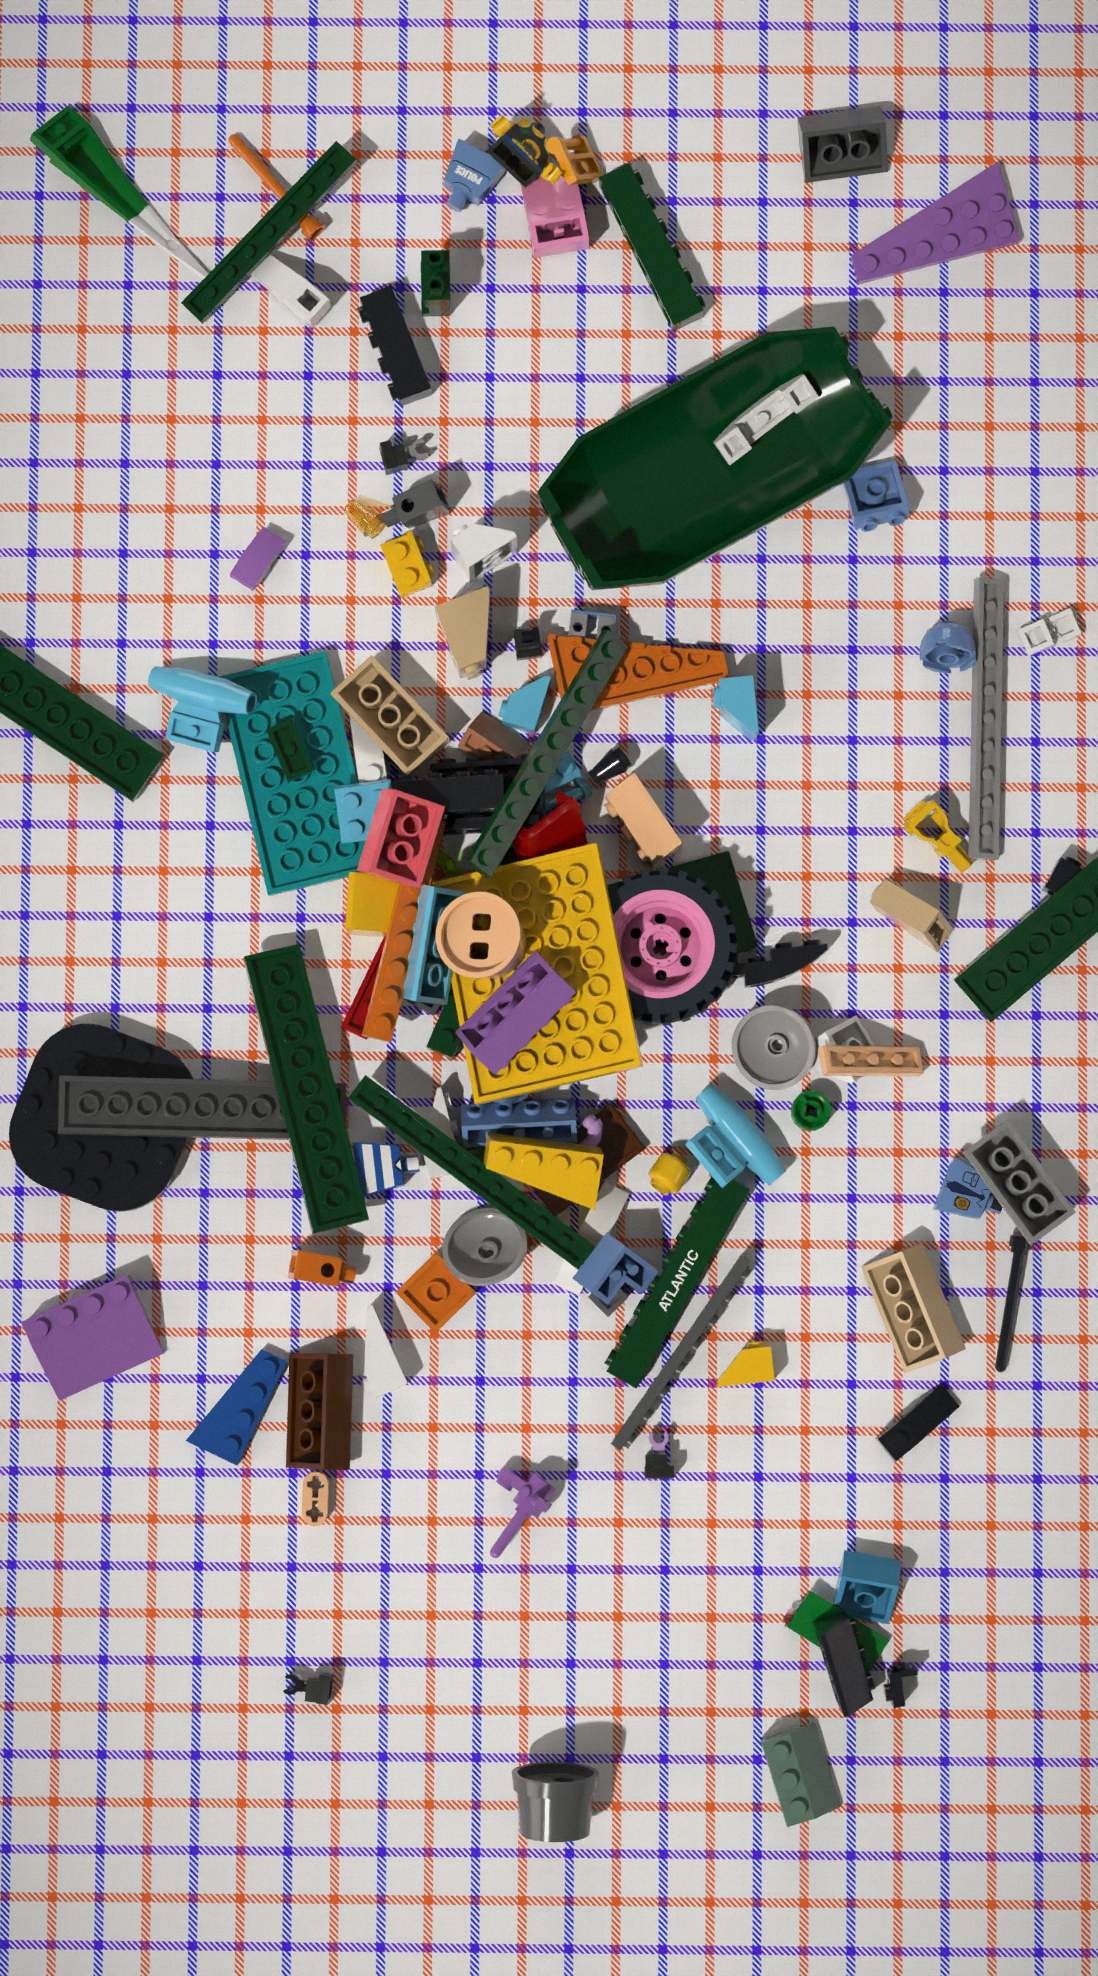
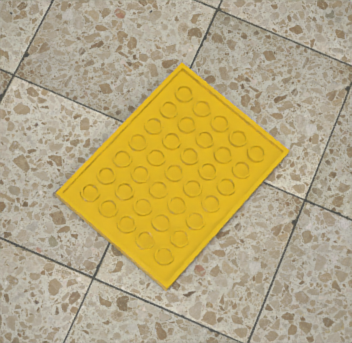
M593 843L498 866L491 878H485L480 873L474 872L433 882L434 887L463 891L466 894L471 892H488L501 897L515 911L526 937V949L523 959L511 973L503 977L478 979L452 972L451 983L460 1027L535 950L576 991L570 1002L566 1006L561 1007L552 1016L549 1024L541 1028L531 1038L530 1043L511 1058L508 1066L501 1069L496 1075L473 1056L463 1043L474 1103L476 1105L643 1067L599 844ZM491 916L481 917V920L473 925V929L488 931L491 925ZM473 943L471 945V958L486 959L488 957V943Z

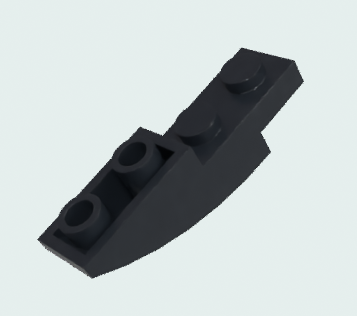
M820 940L803 941L804 946L792 947L791 942L775 944V949H770L769 952L770 961H765L763 956L748 958V963L737 964L736 961L732 978L743 977L744 988L758 987L780 981L802 971L817 961L827 952V944H820Z

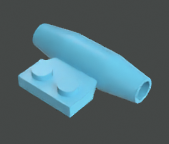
M155 666L151 670L148 679L150 688L179 701L175 708L170 711L165 739L210 752H219L225 725L222 721L221 712L251 715L257 706L258 697L255 692L228 679L191 669Z
M710 1085L695 1098L711 1126L707 1125L685 1145L722 1188L745 1169V1165L768 1185H771L787 1171L768 1139L745 1112L715 1085Z

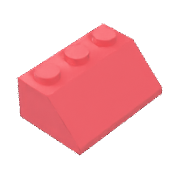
M382 788L357 871L420 889L445 806L396 789Z

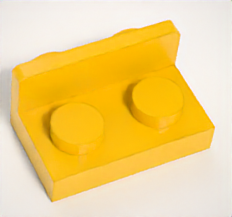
M412 530L406 532V535L380 545L400 598L432 587L431 578L435 577L430 562L424 563L421 552L425 551L419 535L414 537Z

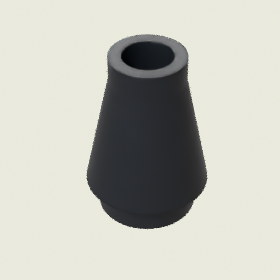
M618 746L614 750L611 748L588 773L594 782L599 785L606 780L627 772L626 768L632 764Z

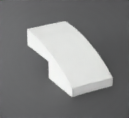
M1071 608L1017 630L1028 656L1082 635Z

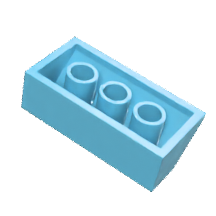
M427 885L421 886V893L418 896L417 917L413 925L412 947L408 955L407 977L404 981V999L447 1005L453 970L444 963L437 950L436 927L445 908L452 901L466 894V892Z

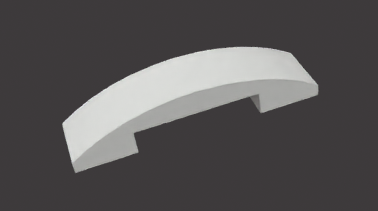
M801 374L777 387L750 406L713 443L726 462L731 465L751 450L752 447L750 445L792 412L798 414L819 396L805 375Z
M604 1181L597 1195L595 1210H589L578 1234L596 1247L606 1232L610 1234L629 1193ZM564 1261L554 1284L578 1296L583 1289V1286L573 1279L578 1270Z

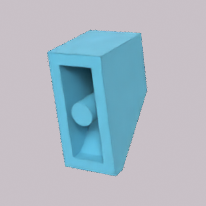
M545 675L511 693L508 701L503 700L498 715L503 717L502 725L535 735L550 687L551 677Z

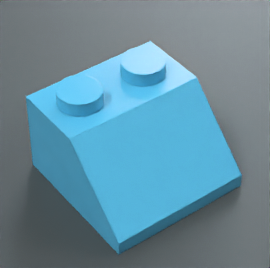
M753 675L720 678L717 687H713V707L719 708V716L750 741L756 740L759 727Z

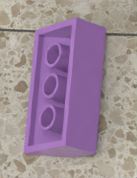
M535 950L455 1033L472 1055L496 1075L501 1069L508 1066L511 1058L520 1049L526 1047L530 1043L531 1038L541 1028L549 1024L552 1016L561 1007L566 1006L570 1002L576 991Z

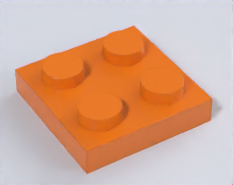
M437 1252L395 1292L434 1333L443 1327L476 1294L468 1284L458 1280L451 1274L445 1261Z

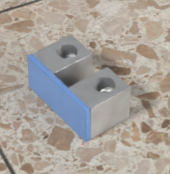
M571 609L568 637L578 636L585 638L588 618L599 619L597 638L603 629H608L614 634L616 614ZM575 626H581L582 630L580 632H576L573 628Z

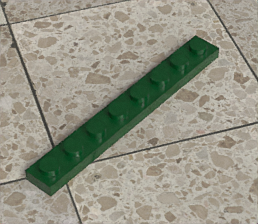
M335 141L193 289L181 304L203 324L357 164V160L341 144Z

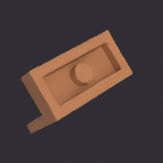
M482 711L469 725L458 747L473 757H482L483 761L493 760V756L507 755L510 756V759H516L527 746L528 741ZM509 770L501 771L504 775H507Z

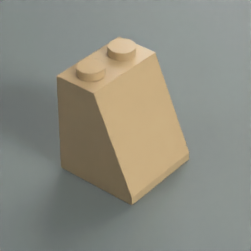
M488 586L435 606L436 618L460 679L463 677H467V680L474 679L483 674L482 670L487 669L490 618V590Z

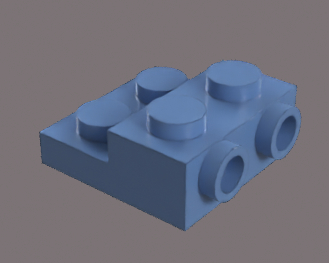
M896 460L860 467L850 480L843 483L854 530L861 528L862 531L869 532L876 529L879 524L884 523L897 526L909 518V503Z

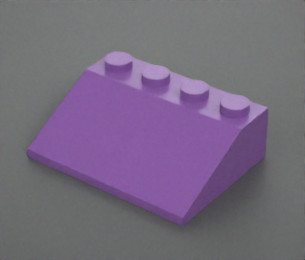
M130 1275L117 1278L21 1322L59 1401L164 1354Z

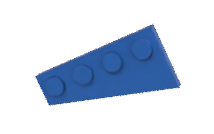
M261 1349L186 1441L238 1466L288 1361Z

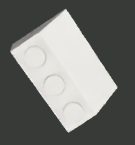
M475 523L468 527L465 524L452 533L454 537L450 538L452 556L470 583L517 554V536L513 531Z

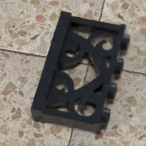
M529 753L521 754L518 759H510V756L496 755L493 756V760L483 761L482 757H468L466 762H456L455 759L449 758L440 759L439 763L431 764L432 773H445V778L461 771L476 772L473 776L484 775V770H509L507 776L510 777L511 784ZM545 788L533 806L534 814H529L522 825L527 829L545 817ZM485 812L474 813L471 817H467L466 813L448 814L447 819H444V815H442L441 820L446 821L443 835L482 833L491 816H485Z

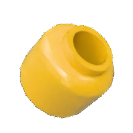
M674 1152L672 1155L662 1153L648 1172L651 1179L650 1185L658 1192L667 1196L669 1193H678L691 1175V1171L686 1165L688 1160L677 1152Z

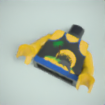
M501 114L490 124L493 134L500 138L487 149V153L525 188L537 176L555 185L563 175V171L551 163L550 152H548L546 147L548 139L544 136L545 128L541 123H530L524 118L515 123L512 120L508 121Z

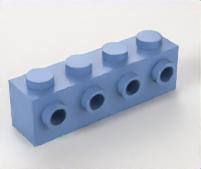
M575 1099L530 1100L513 1104L488 1103L476 1105L473 1103L461 1105L463 1148L485 1147L487 1133L577 1143Z

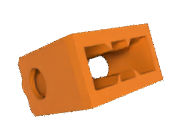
M292 1250L287 1278L336 1287L338 1281L354 1283L356 1267L343 1265L342 1258ZM323 1265L329 1266L330 1271L328 1275H322L321 1268Z

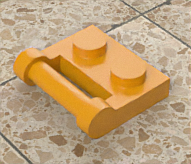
M575 135L569 139H562L561 137H551L546 143L547 150L551 154H555L561 167L560 169L563 171L562 177L567 181L568 185L596 183L599 181V177L603 173L584 135ZM568 150H573L578 153L570 154Z

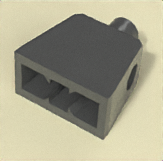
M432 479L392 497L395 507L381 512L387 527L401 522L408 529L451 513L442 487ZM414 505L413 510L409 512L410 507Z

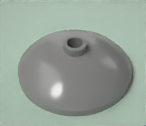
M764 1005L747 1013L737 1024L732 1038V1054L737 1068L752 1084L764 1089L781 1090L795 1085L808 1074L815 1059L816 1043L809 1024L796 1011L781 1005ZM776 1040H780L782 1042V1049H778L775 1046Z
M476 1209L464 1214L451 1225L443 1241V1258L451 1274L466 1284L475 1286L496 1284L510 1277L522 1264L527 1252V1235L524 1229L497 1209ZM488 1254H493L491 1257L485 1258Z

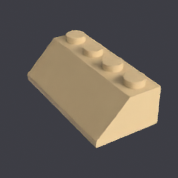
M372 655L330 693L406 775H410L429 762L449 743V737Z
M923 1243L861 1267L904 1373L943 1360L966 1349Z

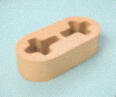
M315 1471L306 1475L303 1481L302 1518L310 1526H319L328 1517L329 1480L322 1472ZM314 1476H319V1481L324 1482V1487L318 1490V1497H313V1488L308 1487V1481H313ZM313 1500L318 1501V1510L323 1511V1516H319L316 1522L312 1521V1516H307V1510H312Z

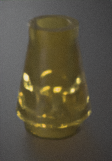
M355 499L351 500L344 509V513L350 517L365 537L369 536L371 539L377 537L386 525L382 514L357 502Z

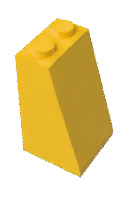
M349 872L345 924L347 934L376 937L386 936L399 883L366 873ZM432 880L430 886H433V882H437L438 880Z

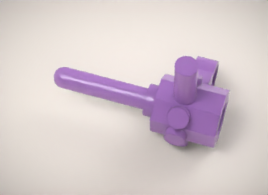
M505 1466L497 1474L499 1478L496 1482L508 1491H511L514 1487L519 1492L513 1499L517 1504L515 1508L517 1512L490 1550V1555L493 1558L500 1557L526 1518L529 1519L531 1515L538 1518L542 1511L546 1513L552 1505L549 1501L557 1489L533 1472L526 1481Z

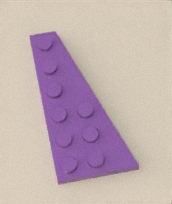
M999 163L993 164L851 255L850 259L857 285L1019 244L1020 239Z

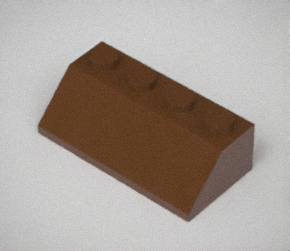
M289 1353L286 1468L350 1470L353 1354Z

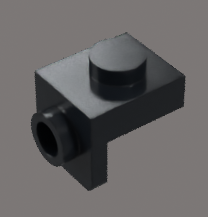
M910 1663L892 1665L893 1670L886 1671L888 1684L883 1685L886 1702L891 1701V1705L894 1708L905 1707L901 1677L918 1675L917 1668L910 1667Z

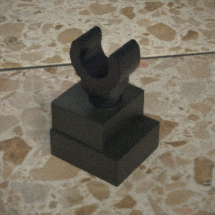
M539 628L515 629L514 640L517 660L542 658Z
M321 1673L319 1674V1679L309 1678L307 1680L300 1679L295 1674H288L285 1678L294 1680L296 1686L292 1690L285 1689L283 1692L288 1695H293L296 1692H306L305 1701L328 1705L331 1699L334 1674Z

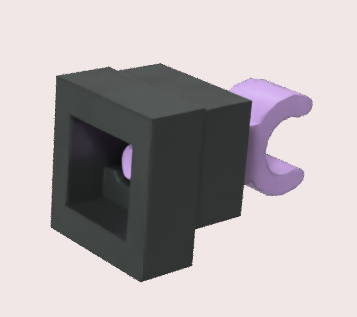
M650 1432L648 1439L653 1446V1455H645V1479L674 1478V1466H667V1455H665V1445L669 1439L668 1433L664 1432V1441L662 1443H656L653 1440V1432Z

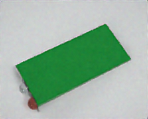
M809 1591L804 1600H796L792 1603L794 1611L783 1617L784 1627L787 1626L792 1631L820 1647L812 1622L844 1611L814 1592ZM847 1614V1616L849 1617V1620H850V1619H853L852 1616H850L849 1614ZM855 1619L859 1635L854 1637L857 1647L862 1645L864 1648L867 1662L863 1663L865 1673H869L889 1640Z

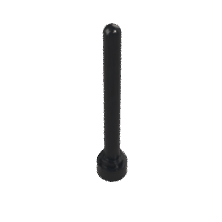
M1010 1235L1009 1240L1013 1257L995 1369L998 1372H1004L1007 1367L1024 1255H1028V1249L1031 1250L1032 1245L1030 1246L1024 1237Z

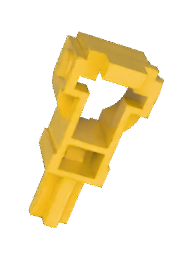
M922 800L903 818L905 822L903 828L910 836L912 835L921 841L928 842L939 857L947 856L961 873L969 869L974 863L958 845L962 840L948 827V818L936 801L925 802ZM932 811L934 813L929 817L942 830L935 839L929 838L920 827L915 828Z

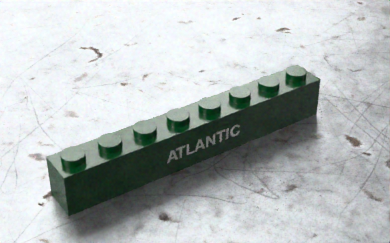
M712 1176L710 1177L704 1188L708 1192L703 1202L697 1200L689 1214L694 1217L689 1227L686 1225L682 1226L676 1237V1240L680 1243L675 1251L669 1249L661 1263L665 1266L661 1276L656 1275L647 1287L651 1291L646 1301L642 1299L639 1301L633 1312L637 1316L632 1326L626 1324L618 1338L623 1341L618 1351L612 1349L604 1363L609 1366L606 1372L634 1388L638 1387L750 1191L749 1188L733 1179L722 1188Z

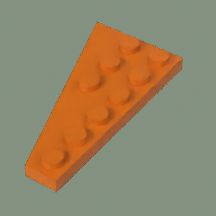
M546 633L560 699H562L597 639L578 636H558ZM622 641L628 647L590 711L718 683L720 678H730L724 651L696 648L686 649Z

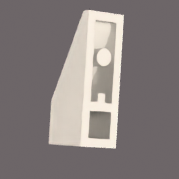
M350 716L359 783L387 780L384 751Z
M371 1305L367 1307L364 1368L366 1378L362 1379L368 1394L374 1393L375 1397L378 1398L408 1384V1381L375 1307Z

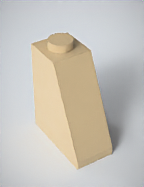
M887 879L881 885H878L872 893L870 903L877 912L936 952H939L954 930L940 910Z

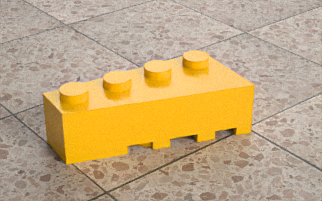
M487 1133L483 1158L487 1169L595 1210L604 1157L600 1147Z

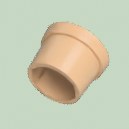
M471 892L458 897L445 908L436 927V946L440 957L451 970L462 976L478 979L503 977L511 973L520 964L525 953L526 937L519 918L504 899L492 893ZM491 916V925L488 931L473 929V925L481 920V917ZM473 943H488L489 949L486 959L471 958V945Z

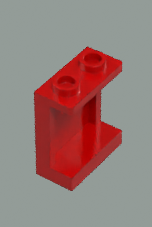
M560 791L556 794L558 807L529 829L521 826L512 842L517 862L588 844L585 833L586 826L582 821L580 813L581 806L574 797H569Z

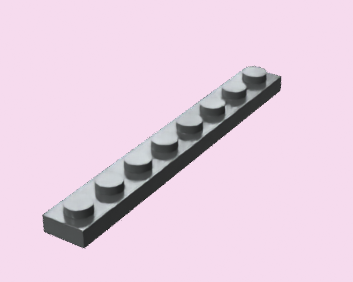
M743 1255L739 1256L610 1443L621 1451L623 1446L628 1449L638 1435L634 1430L638 1424L642 1423L645 1425L654 1412L650 1408L656 1399L662 1401L670 1389L666 1385L672 1375L676 1378L680 1375L686 1366L683 1359L687 1353L691 1352L694 1354L703 1341L699 1338L703 1330L706 1328L710 1331L719 1318L715 1314L721 1304L725 1307L729 1304L735 1295V1292L732 1291L737 1281L743 1283L752 1269L748 1267L751 1262Z

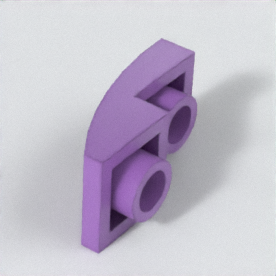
M262 527L237 561L230 573V577L253 591L269 573L270 565L286 547V540Z

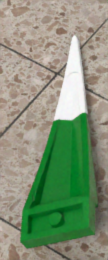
M69 105L31 134L30 141L50 158L49 162L200 278L204 279L208 275L138 192L91 125Z

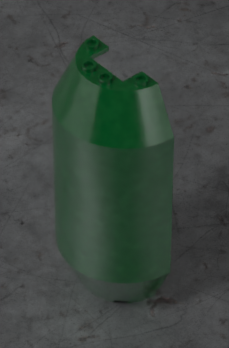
M835 326L767 332L577 438L537 491V494L560 544L580 577L587 582L591 590L664 584L838 487L854 476L891 425L893 416L886 404L881 405L870 388L865 389L861 382L863 376L856 365L852 366L848 360L850 344L844 333L839 334ZM804 374L819 397L798 414L792 412L753 442L750 445L752 447L751 450L729 465L713 443L716 438L739 415L758 400L789 380Z

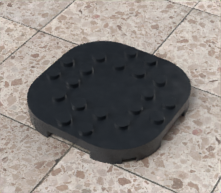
M77 1024L58 1031L45 1041L37 1052L12 1114L9 1126V1143L17 1165L26 1176L37 1184L108 1211H133L154 1202L171 1184L188 1137L58 1134L59 1076L194 1079L190 1070L178 1057L168 1050L102 1025Z

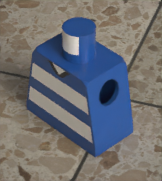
M353 1143L355 1165L364 1198L405 1186L403 1174L420 1172L418 1155L401 1157L400 1145Z

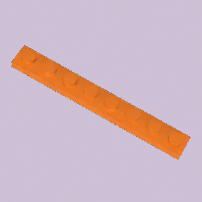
M441 820L421 886L431 885L446 821ZM399 884L362 1036L388 1043L392 1042L404 994V981L407 977L409 965L408 955L412 947L413 925L417 917L418 896L421 893V888L418 889Z

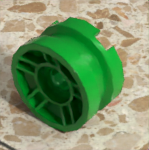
M817 1091L801 1093L791 1106V1117L794 1124L805 1131H816L822 1128L831 1116V1104L828 1098ZM808 1106L816 1108L814 1116L806 1115L805 1112Z

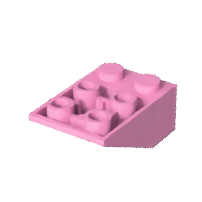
M538 176L526 188L520 183L534 258L589 249V235L578 184L568 185L562 176L555 185Z

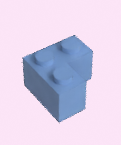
M606 1232L573 1279L608 1305L625 1282L643 1294L659 1271Z

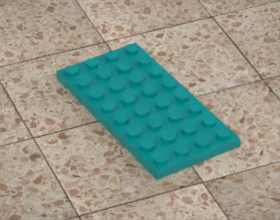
M319 652L219 676L255 692L258 697L256 709L251 715L225 713L268 896L348 878L349 872L363 873L357 871L366 840L349 843L341 842L334 786L355 784L358 781L340 706L330 694L335 689L327 652ZM292 719L314 772L288 783L266 729Z

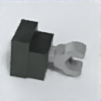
M418 439L407 448H404L403 444L392 446L391 440L380 442L379 450L386 475L407 470V459L415 458L419 461L427 459L428 453L419 454L416 451L418 446L425 444V440Z

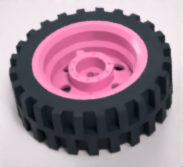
M660 868V871L650 872L649 869L640 870V874L630 877V875L621 878L622 882L614 887L611 885L608 888L634 1019L643 1021V1024L662 1023L664 1026L671 1025V1023L677 1021L686 1022L691 1020V1017L696 1014L704 1013L714 1001L717 1002L722 996V992L729 985L734 968L736 967V928L727 905H724L720 895L715 890L712 891L706 886V882L700 878L696 880L688 876L687 872L681 870L677 873L669 871V868ZM656 915H665L666 921L663 924L656 923ZM635 928L641 930V936L638 939H634L630 935L631 931ZM682 928L690 929L691 935L688 938H683L680 935ZM661 942L662 945L665 943L668 945L665 955H661L660 952L654 953L657 943ZM635 956L640 957L642 960L639 967L631 965V959ZM683 956L691 958V964L687 967L680 963V959ZM659 970H663L667 974L664 981L656 979V973Z

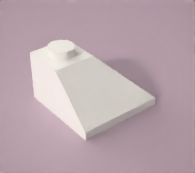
M857 1015L815 1038L816 1054L813 1065L817 1071L822 1072L818 1048L823 1045L875 1046ZM863 1076L832 1077L851 1084Z

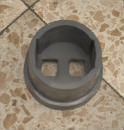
M538 1762L513 1769L512 1780L513 1789L517 1792L520 1834L527 1839L542 1842H570L588 1837L590 1834L593 1793L597 1791L598 1770L587 1765L570 1762Z

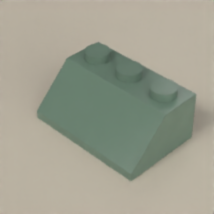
M815 1722L760 1739L787 1827L816 1819L841 1807Z

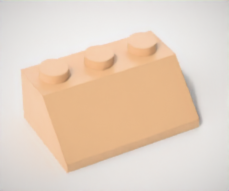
M635 772L606 794L605 800L607 803L604 804V807L613 819L618 817L623 825L620 828L622 834L628 842L632 840L639 848L636 854L644 865L649 863L653 869L681 850V840Z

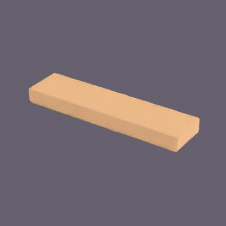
M823 1045L818 1048L823 1076H921L924 1074L919 1046Z

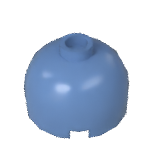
M944 621L928 629L920 644V660H923L925 668L934 672L951 673L950 668L960 667V672L965 671L976 662L974 637L967 628L953 621Z

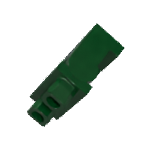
M449 250L421 251L422 317L450 316Z

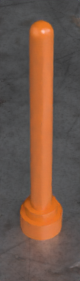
M230 135L228 141L272 192L281 199L286 194V189L237 135ZM307 215L300 222L301 233L309 241L317 238L325 229L323 222L318 217L314 218L313 215Z

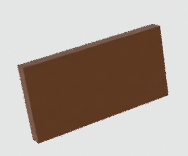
M612 1103L595 1115L603 1123L601 1141L596 1145L601 1148L604 1154L599 1184L646 1149ZM583 1125L577 1128V1143L573 1144H579L586 1137L588 1129ZM532 1186L555 1217L575 1203Z

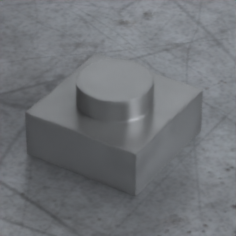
M620 1289L608 1305L592 1293L588 1298L609 1317L628 1296Z

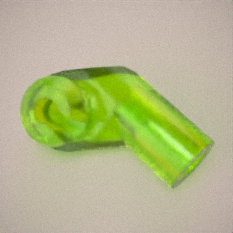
M439 850L435 865L439 864L448 879L462 876L452 857Z

